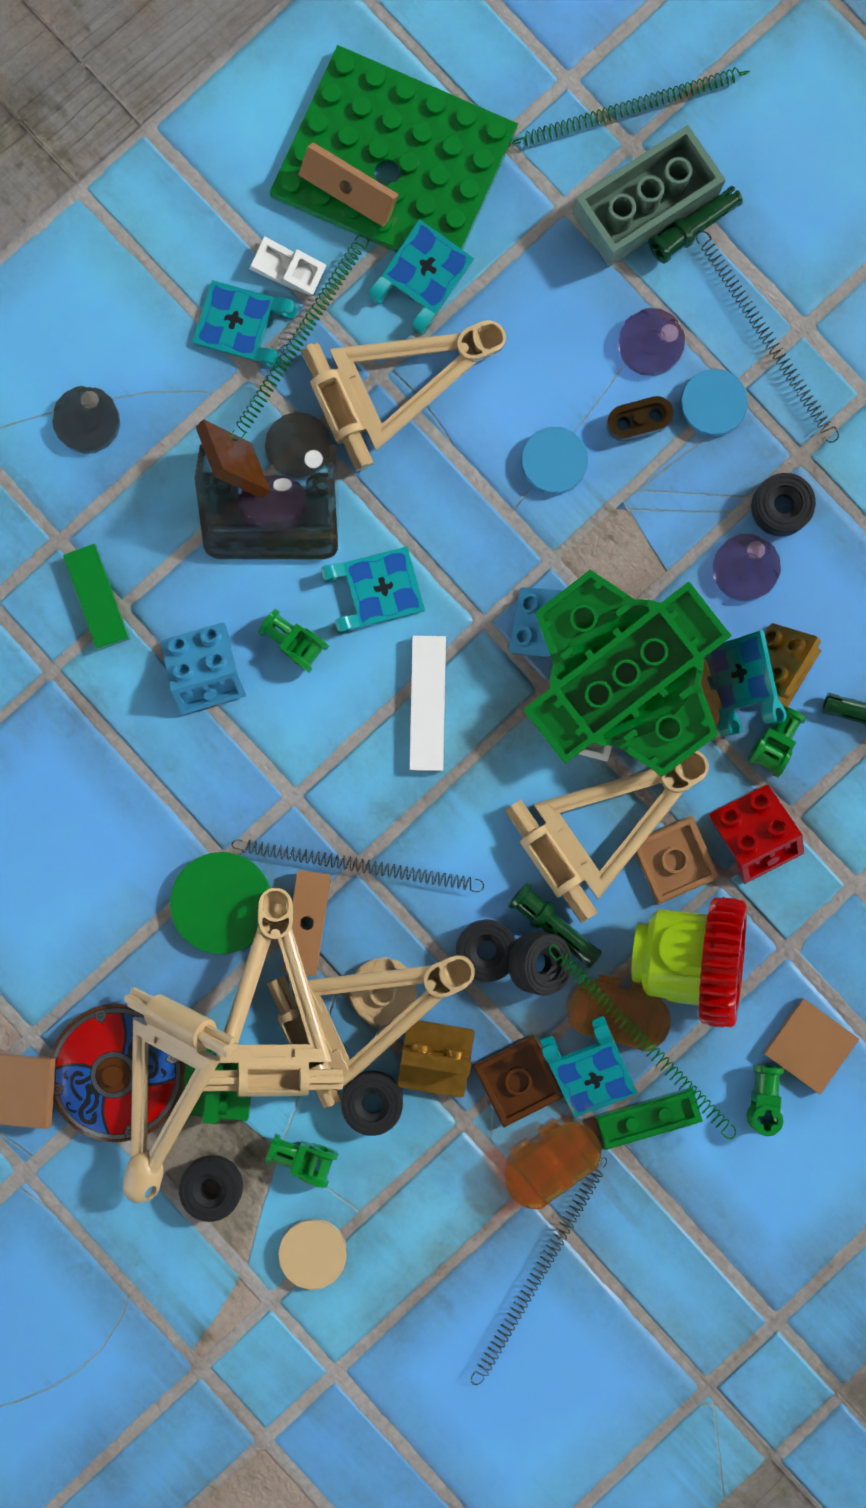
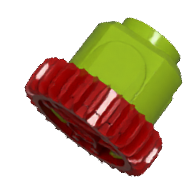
M715 897L710 902L708 914L658 909L650 916L649 924L638 923L632 954V981L642 983L643 990L648 996L666 998L668 1002L698 1005L699 1020L702 1024L732 1028L737 1021L742 987L747 928L746 903L735 898Z

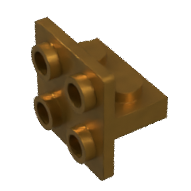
M772 623L764 634L778 698L782 705L788 707L821 652L818 648L821 640L815 635Z
M422 1020L417 1021L405 1034L397 1082L398 1087L460 1098L464 1097L472 1063L471 1053L475 1035L474 1030Z

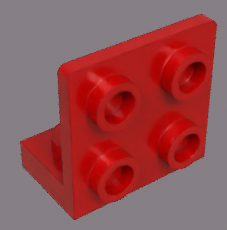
M764 785L709 814L711 822L735 857L738 875L744 884L804 854L801 831L769 785Z

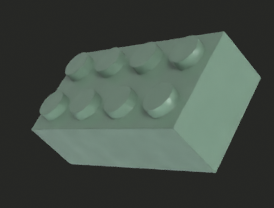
M687 125L577 196L572 214L608 267L646 244L653 235H659L669 229L672 222L676 219L686 218L720 194L726 179L689 125Z

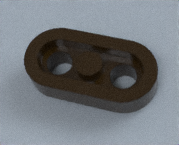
M653 396L617 406L608 416L606 423L607 431L612 438L618 441H628L661 432L672 421L673 407L667 399L661 396ZM653 411L658 412L661 419L654 421L650 418L649 413ZM624 420L628 423L629 428L622 430L618 427L617 422Z

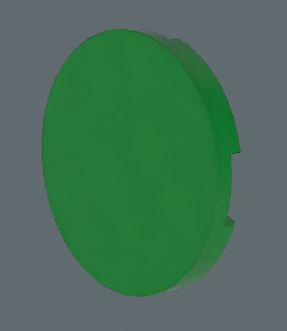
M215 852L203 855L190 862L175 880L170 897V910L173 922L181 936L199 950L213 954L237 952L253 943L258 928L259 899L266 890L271 889V886L262 870L244 856L229 852Z

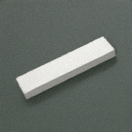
M412 635L409 770L443 771L446 636Z

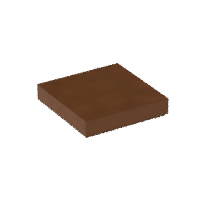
M204 419L196 426L214 477L260 498H264L271 492L251 442L243 438L235 441L231 437V432ZM232 434L234 439L241 438L235 434Z
M533 1034L473 1064L503 1128L564 1097Z

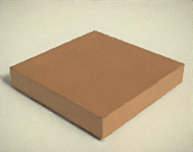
M693 816L652 832L634 854L657 905L720 878Z
M801 998L762 1053L815 1092L821 1094L857 1044L859 1038L807 1000Z
M0 1053V1125L40 1129L52 1127L56 1058Z

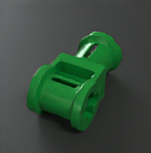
M274 609L265 618L258 630L261 636L266 634L280 645L278 648L290 660L308 673L311 672V665L321 651L329 648L325 641L310 630L304 629L297 623L295 626L290 624L280 616V611ZM275 627H278L279 629H281V630H282L283 632H285L286 634H285V635L282 634V633H281L280 631H278Z
M784 705L786 720L774 723L771 728L765 729L754 744L747 759V762L751 764L756 762L773 771L772 775L777 778L783 773L792 756V750L796 744L792 740L800 723L804 724L807 719L800 712Z
M753 1065V1071L756 1072L755 1092L752 1091L751 1106L746 1114L747 1122L759 1134L774 1136L779 1133L784 1123L783 1115L781 1114L782 1097L779 1096L780 1075L784 1073V1068L770 1065ZM766 1111L772 1118L771 1121H765L763 1125L758 1121V1117L764 1116Z
M275 1133L265 1163L270 1165L274 1162L291 1168L290 1175L298 1177L310 1185L326 1188L329 1183L327 1176L333 1160H336L339 1154L329 1147L316 1143L302 1141L299 1146L282 1140L280 1135ZM318 1160H322L319 1170L316 1171Z

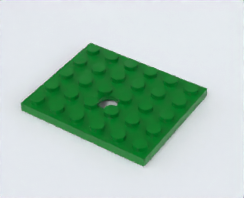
M337 45L271 187L270 196L353 234L362 235L360 237L368 238L369 241L394 252H398L419 219L463 250L516 134L518 123ZM312 142L376 180L374 172L382 163L390 162L399 168L400 177L398 181L384 185L399 194L389 222L384 227L299 176L307 147Z

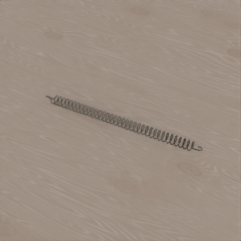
M702 231V232L706 233V234L709 236L710 239L702 246V249H701V250H702V251H705V250H706L705 256H709L708 261H713V262H712V266H716L715 271H720L719 274H718V276H723L722 282L727 281L726 284H725V287H729V286H730V288H729L728 291H729V292H733L732 297H737L736 300H735V302H740L739 308L744 307V308L742 309V313L748 312V313L746 314L745 318H750L749 323H754L753 326H752V328H757V330H756V332H755L756 334L761 333L760 336H759V339L765 338V339L763 340L762 344H767L766 349H771L770 352H769V354H775L772 359H773V360L778 359L777 362H776V365L782 364V365L780 366L779 370H784V369H786V370L783 372V375H788L787 378H786L787 381H788V380H792V381L790 382V384H789L790 386L796 385V386L793 388V391L799 390V391L797 392L796 396H801V395H803V396L800 398V401H805V400H807V401L803 404V406H804V407L809 406V407L807 408V412L813 411V412L810 414V417L817 416V417L813 420V422H818V421H820V422L818 423V425H817L818 428L824 426V427L821 429L820 433L826 432V431H828V430L834 428V429L836 430V432H837V438H836L834 441H828V440L826 439V437H824V438H825V440H826L827 442H829V443L836 442V441L838 440V438H839V432H838V430L836 429L835 426H833V427H831V428H829V429H827V430L822 431L826 426H828V425L831 423V421H829V422H827V423H825V424H823V425H820L828 416H825V417H823V418H821V419H819V420H816L822 413H824V410L821 411V412H819V413H817V414H815V415H812L816 410H818V409L821 407V405H819V406H817V407H815V408L809 410L818 400H815V401H813V402H811V403L805 405L812 397H814V395H811L810 397L801 400L806 394H808V393L811 391V390L809 389L808 391H806V392H804V393H802V394H799L800 391H802V390L807 386V384L804 385V386H802V387H800V388H798V389H795L802 381H804V379H802V380H800V381H798V382H796V383H794V384H791V383H792L796 378H798V377L800 376V374H798V375H796V376H794V377L788 379V378L790 377V375H792L797 369H794V370H792V371H790V372L784 374L791 366L794 365V363H792V364H790L789 366L784 367V368L781 369V367H782L786 362H788V361L790 360V358H788L787 360H785V361H783V362H781V363H778L787 353H785V354H783V355H781V356H779V357H777V358H774V357H775L781 350H783V348H781V349H779V350H777V351L771 353V351H772L776 346H778V345L780 344V342L777 343V344H775V345H773V346H771V347H769V348H767L777 337H775V338H773L772 340L767 341V342L764 343V341H765L771 334H773V332H771L770 334H768V335H766V336H764V337H761V335H762L765 331H767L770 327H768V328H766V329H764V330H762V331H760V332H757V331L766 323V321H765L764 323H762V324H760V325L754 327V325H755L760 319H762L763 316L760 317V318H758L757 320H754V321L750 322L751 319H752L754 316H756L760 311H758V312H756L755 314H753V315L747 317V315H748L754 308H756V306H754L753 308H751V309H749V310H747V311H744V309H745L749 304H751L753 301H750L749 303H747V304H745V305H743V306H740V305L742 304V302L745 301V300L749 297V295H748L747 297H745L744 299L737 301V299H738L743 293H745L746 290H744L742 293H740V294H738V295L733 296L734 293H735L738 289H740L743 285H741V286H739L738 288H736V289L730 291V289H731L737 282H739V280H737L736 282H734V283H732V284H730V285H727V283H728L732 278H734L736 275H733V276H732L731 278H729V279L723 280V279L725 278V276L732 271V269H731V270L728 271L727 273H725V274H723V275H720V273H721L726 267H728L729 264H727L725 267H723V268H721V269H719V270H716L717 267H718L721 263H723L726 259H724V260H722L721 262H719V263L713 265V263H714L719 257H721L722 254H720V255L717 256L716 258L710 260V257H711L715 252H717L719 249H716L714 252H712V253H710V254H706V253L708 252V250H709L710 248H712L713 246H715L716 244L714 243V244L711 245L710 247H708V248H706V249H703V247H704L710 240H712V238H711V236L709 235L708 232Z
M250 839L248 841L245 852L243 849L235 848L233 846V843L235 841L242 840H234L231 843V846L234 849L242 850L243 853H246L248 847L250 854L253 853L254 848L256 855L260 853V850L262 856H265L266 852H268L269 858L272 856L274 851L275 859L278 857L280 853L281 860L284 859L286 855L287 860L289 861L293 853L294 862L297 860L299 855L300 863L303 862L305 857L306 864H308L312 856L313 865L316 863L318 858V865L321 866L324 860L325 867L328 866L331 859V868L335 866L337 860V868L340 869L343 862L344 870L347 869L350 861V871L354 869L356 863L357 873L359 872L362 865V872L364 874L369 864V874L372 873L375 866L376 876L378 875L381 867V876L383 877L385 875L387 869L388 878H390L394 868L395 879L397 878L400 870V879L402 880L404 878L406 872V879L407 881H409L413 871V882L416 881L419 873V882H422L425 874V882L426 884H428L432 873V885L435 884L438 875V886L441 885L444 877V886L446 888L451 876V888L454 887L457 878V889L460 888L463 880V890L465 891L469 879L470 891L481 892L484 889L483 881H481L480 879H475L482 882L483 887L479 891L471 890V877H468L465 885L464 875L462 876L459 883V876L457 874L452 885L451 873L449 874L446 883V873H443L440 881V873L438 871L433 882V870H431L427 880V870H424L421 878V869L419 868L414 879V867H412L408 877V866L405 867L402 876V866L399 865L397 874L395 876V864H393L389 875V863L386 864L384 873L383 862L380 863L378 871L376 872V860L374 861L370 872V859L367 861L364 870V859L361 860L360 866L358 868V858L356 857L353 867L351 869V856L349 857L347 865L345 867V855H343L339 866V855L337 854L334 864L332 866V853L330 854L326 865V852H324L320 863V851H318L316 859L313 863V850L311 851L309 860L307 862V849H305L303 858L301 860V848H299L295 859V847H293L290 857L288 859V845L286 846L284 855L282 857V845H280L279 851L276 856V844H274L272 852L269 856V842L267 843V847L264 854L263 841L261 842L258 853L257 840L255 841L251 852Z
M606 1157L601 1158L596 1166L592 1165V1167L596 1171H598L601 1174V1176L588 1171L592 1176H594L598 1180L595 1181L588 1177H585L595 1187H592L582 1182V1184L586 1186L592 1193L579 1188V1190L582 1191L588 1198L575 1194L585 1203L582 1204L572 1199V1201L579 1205L582 1210L569 1205V1207H571L578 1213V1215H575L566 1210V1212L569 1215H571L575 1219V1221L562 1216L572 1225V1227L565 1225L562 1222H559L569 1231L565 1232L556 1227V1229L560 1231L566 1238L560 1237L553 1233V1235L556 1236L563 1244L558 1243L552 1239H549L559 1248L555 1249L546 1244V1246L553 1250L556 1255L550 1254L543 1250V1252L549 1255L553 1261L548 1260L542 1256H540V1258L545 1260L549 1264V1266H545L536 1261V1263L541 1265L546 1270V1272H543L533 1267V1269L538 1271L543 1276V1278L530 1273V1275L534 1276L540 1282L535 1283L527 1278V1280L531 1282L537 1289L530 1288L527 1285L523 1284L533 1293V1295L528 1294L523 1290H520L530 1299V1301L525 1300L517 1295V1297L521 1299L523 1302H525L527 1306L520 1305L516 1301H513L515 1304L520 1306L524 1312H520L514 1309L513 1307H510L512 1310L519 1314L520 1318L515 1317L509 1312H507V1314L513 1317L517 1323L510 1322L509 1320L504 1318V1320L510 1323L514 1329H510L505 1325L500 1324L502 1327L506 1328L510 1332V1335L505 1334L499 1329H497V1331L503 1334L507 1338V1340H502L498 1336L494 1335V1337L500 1340L504 1346L497 1345L495 1342L491 1341L492 1344H494L500 1349V1352L493 1350L489 1346L487 1347L489 1350L493 1351L497 1355V1358L492 1357L488 1353L484 1352V1354L490 1357L494 1361V1363H489L484 1358H481V1360L487 1363L491 1369H487L478 1363L477 1365L484 1369L487 1372V1375L475 1370L471 1376V1383L473 1385H479L484 1381L483 1377L480 1383H473L472 1378L475 1372L482 1376H489L488 1371L492 1370L491 1365H495L494 1359L499 1358L497 1353H502L501 1348L505 1347L504 1342L509 1341L507 1336H512L511 1331L515 1330L514 1325H518L517 1319L522 1318L520 1313H525L524 1308L528 1307L527 1302H531L530 1296H535L533 1290L537 1291L538 1287L536 1285H541V1281L539 1279H545L542 1273H548L546 1268H551V1264L549 1262H554V1258L552 1256H558L556 1251L561 1250L559 1245H564L562 1239L566 1240V1234L571 1233L568 1228H574V1225L571 1223L577 1222V1219L574 1216L580 1217V1213L578 1211H584L581 1205H587L585 1200H590L588 1194H593L591 1188H597L593 1182L600 1183V1180L597 1177H603V1174L596 1167L602 1159H605L606 1163L603 1166L604 1168L607 1164Z

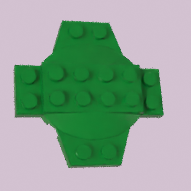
M590 569L535 612L549 654L551 655L553 666L550 675V689L525 707L523 711L564 764L592 743L601 746H618L663 777L719 735L701 686V679L704 670V657L727 641L732 635L690 581L664 601L657 602L634 599Z

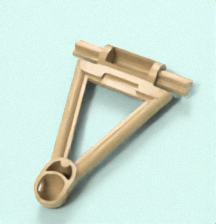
M486 320L466 328L461 333L329 349L337 366L336 370H331L319 343L306 345V348L302 349L301 353L313 377L310 381L311 388L337 444H344L357 472L361 469L363 471L368 466L374 464L361 436L363 433L367 432L375 451H377L475 363L501 351L505 345L506 334L500 324ZM458 350L460 355L386 421L381 423L354 363Z
M696 751L663 777L650 769L535 803L533 806L545 822L541 827L522 799L507 808L505 812L523 837L519 841L549 887L557 898L563 896L582 924L597 914L598 911L579 884L585 881L598 900L682 793L705 778L709 770V764L706 757L701 752ZM662 783L665 788L664 791L599 871L560 813Z
M268 889L259 899L258 928L224 1032L234 1037V1042H239L272 939L278 940L309 1044L238 1045L237 1050L232 1051L229 1058H225L217 1053L216 1056L220 1058L219 1063H238L237 1070H214L203 1092L237 1091L238 1097L308 1096L309 1090H343V1069H309V1062H332L292 930V899L283 889Z
M456 955L429 966L308 980L332 1062H309V1069H330L332 1067L333 1069H343L344 1088L444 997L465 989L475 976V968L472 961L465 956ZM286 975L268 982L267 985L280 1012V1015L276 1016L288 1044H309L295 996ZM424 983L427 990L350 1059L321 996ZM316 1090L323 1108L331 1107L342 1099L338 1090Z
M133 987L130 994L125 995L124 1001L128 1003L127 1007L143 1014L144 1018L133 1017L131 1159L127 1164L123 1179V1193L131 1202L145 1203L157 1195L163 1177V1162L220 1061L219 1057L207 1052L206 1048L225 1058H229L232 1051L237 1050L238 1043L234 1042V1037L217 1029L216 1023L212 1019L165 995L158 994L152 996ZM149 1044L195 1068L151 1150H147ZM153 1187L151 1194L145 1197L146 1191Z

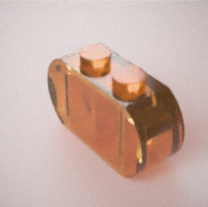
M600 974L598 979L591 978L589 983L595 981L594 988L600 986L599 992L605 991L603 997L609 996L608 1002L613 1000V1006H619L617 1011L623 1010L622 1016L628 1015L627 1020L632 1019L631 1025L637 1024L636 1030L642 1029L641 1034H646L645 1039H651L650 1044L655 1043L656 1048L666 1039L670 1030L671 1018L666 1004L660 997L648 996L643 990V985L633 982L632 987L629 988L618 985L620 979L609 975ZM589 979L580 985L576 983L567 996L566 1013L571 1025L579 1034L596 1038L592 1020L604 1016L616 1044L638 1050H643L649 1040L637 1047L645 1035L633 1042L640 1030L628 1038L635 1026L623 1033L631 1021L619 1028L626 1016L614 1023L621 1012L610 1019V1016L617 1007L605 1014L612 1002L602 1009L600 1008L607 998L596 1004L603 993L591 1000L598 990L597 988L587 995L594 983L584 990L582 988ZM654 1044L646 1048L644 1051H650L653 1048Z
M562 1116L557 1121L555 1118H551L538 1128V1135L529 1141L527 1138H523L510 1148L511 1154L507 1156L504 1165V1178L509 1194L518 1204L529 1209H542L598 1168L601 1161L600 1142L593 1129L585 1121L573 1116Z

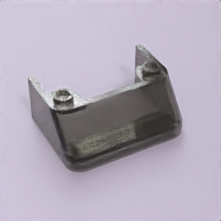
M200 444L194 480L203 548L209 556L216 559H328L336 554L339 541L337 445H330L328 473H315L311 475L305 484V494H267L264 498H260L253 494H239L238 487L214 477L213 472H210L209 461L204 448Z

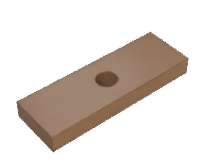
M314 142L307 147L299 171L300 177L382 227L389 222L399 194Z
M297 870L292 902V930L305 974L316 977L332 875ZM308 916L312 918L313 927L311 929H306L302 926L301 921L303 917ZM283 962L282 972H287L285 963Z

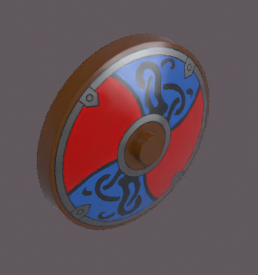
M126 1003L102 1005L75 1018L62 1031L50 1055V1058H56L53 1102L61 1116L80 1133L105 1142L131 1141L133 1017L144 1018V1015L127 1007L128 1004ZM150 1044L148 1052L147 1134L158 1128L173 1111L183 1092L186 1064Z

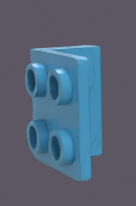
M520 588L509 652L551 658L535 612L563 590Z
M224 622L161 641L170 691L182 715L247 696L235 664L227 626Z

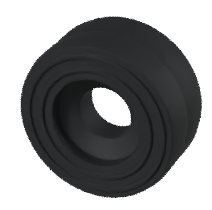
M778 473L767 478L757 488L751 502V511L756 524L766 533L780 537L789 536L801 530L811 520L816 507L815 494L810 484L802 477L792 473ZM785 496L790 499L792 509L789 513L782 514L776 510L774 501L777 497Z
M489 919L478 920L469 924L461 932L456 944V955L465 956L472 961L475 968V980L494 982L502 979L509 973V954L516 940L511 931L500 922ZM483 941H491L496 945L497 952L491 960H482L477 955V947Z
M534 931L526 933L516 940L509 954L508 970L513 983L519 989L528 993L545 996L554 994L565 986L570 977L568 974L571 972L572 966L566 971L564 969L571 960L559 967L566 955L555 962V958L549 952L551 945H557L560 950L555 946L551 947V953L556 959L565 953H568L566 960L572 958L570 949L562 938L555 934ZM542 954L545 959V965L543 970L538 972L535 966L536 959Z
M375 1070L365 1071L356 1076L345 1087L341 1099V1111L346 1123L354 1131L367 1136L381 1135L392 1129L400 1119L403 1109V1095L397 1082L388 1074ZM374 1093L381 1098L382 1107L380 1110L368 1112L364 1109L362 1100L367 1094Z
M207 1155L195 1160L184 1172L179 1184V1197L184 1209L195 1219L205 1222L219 1221L230 1215L238 1205L243 1193V1179L239 1169L232 1161L218 1155ZM207 1179L216 1180L221 1187L220 1194L216 1197H207L202 1191V1183Z

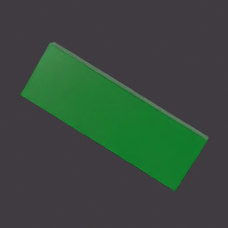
M92 544L64 554L65 563L96 649L101 650L129 640L130 637L97 545Z
M688 1088L594 1115L603 1149H612L703 1122L700 1110L697 1109L698 1103L692 1104L696 1100L695 1094L688 1099L694 1092V1089L691 1088L685 1095L683 1093Z

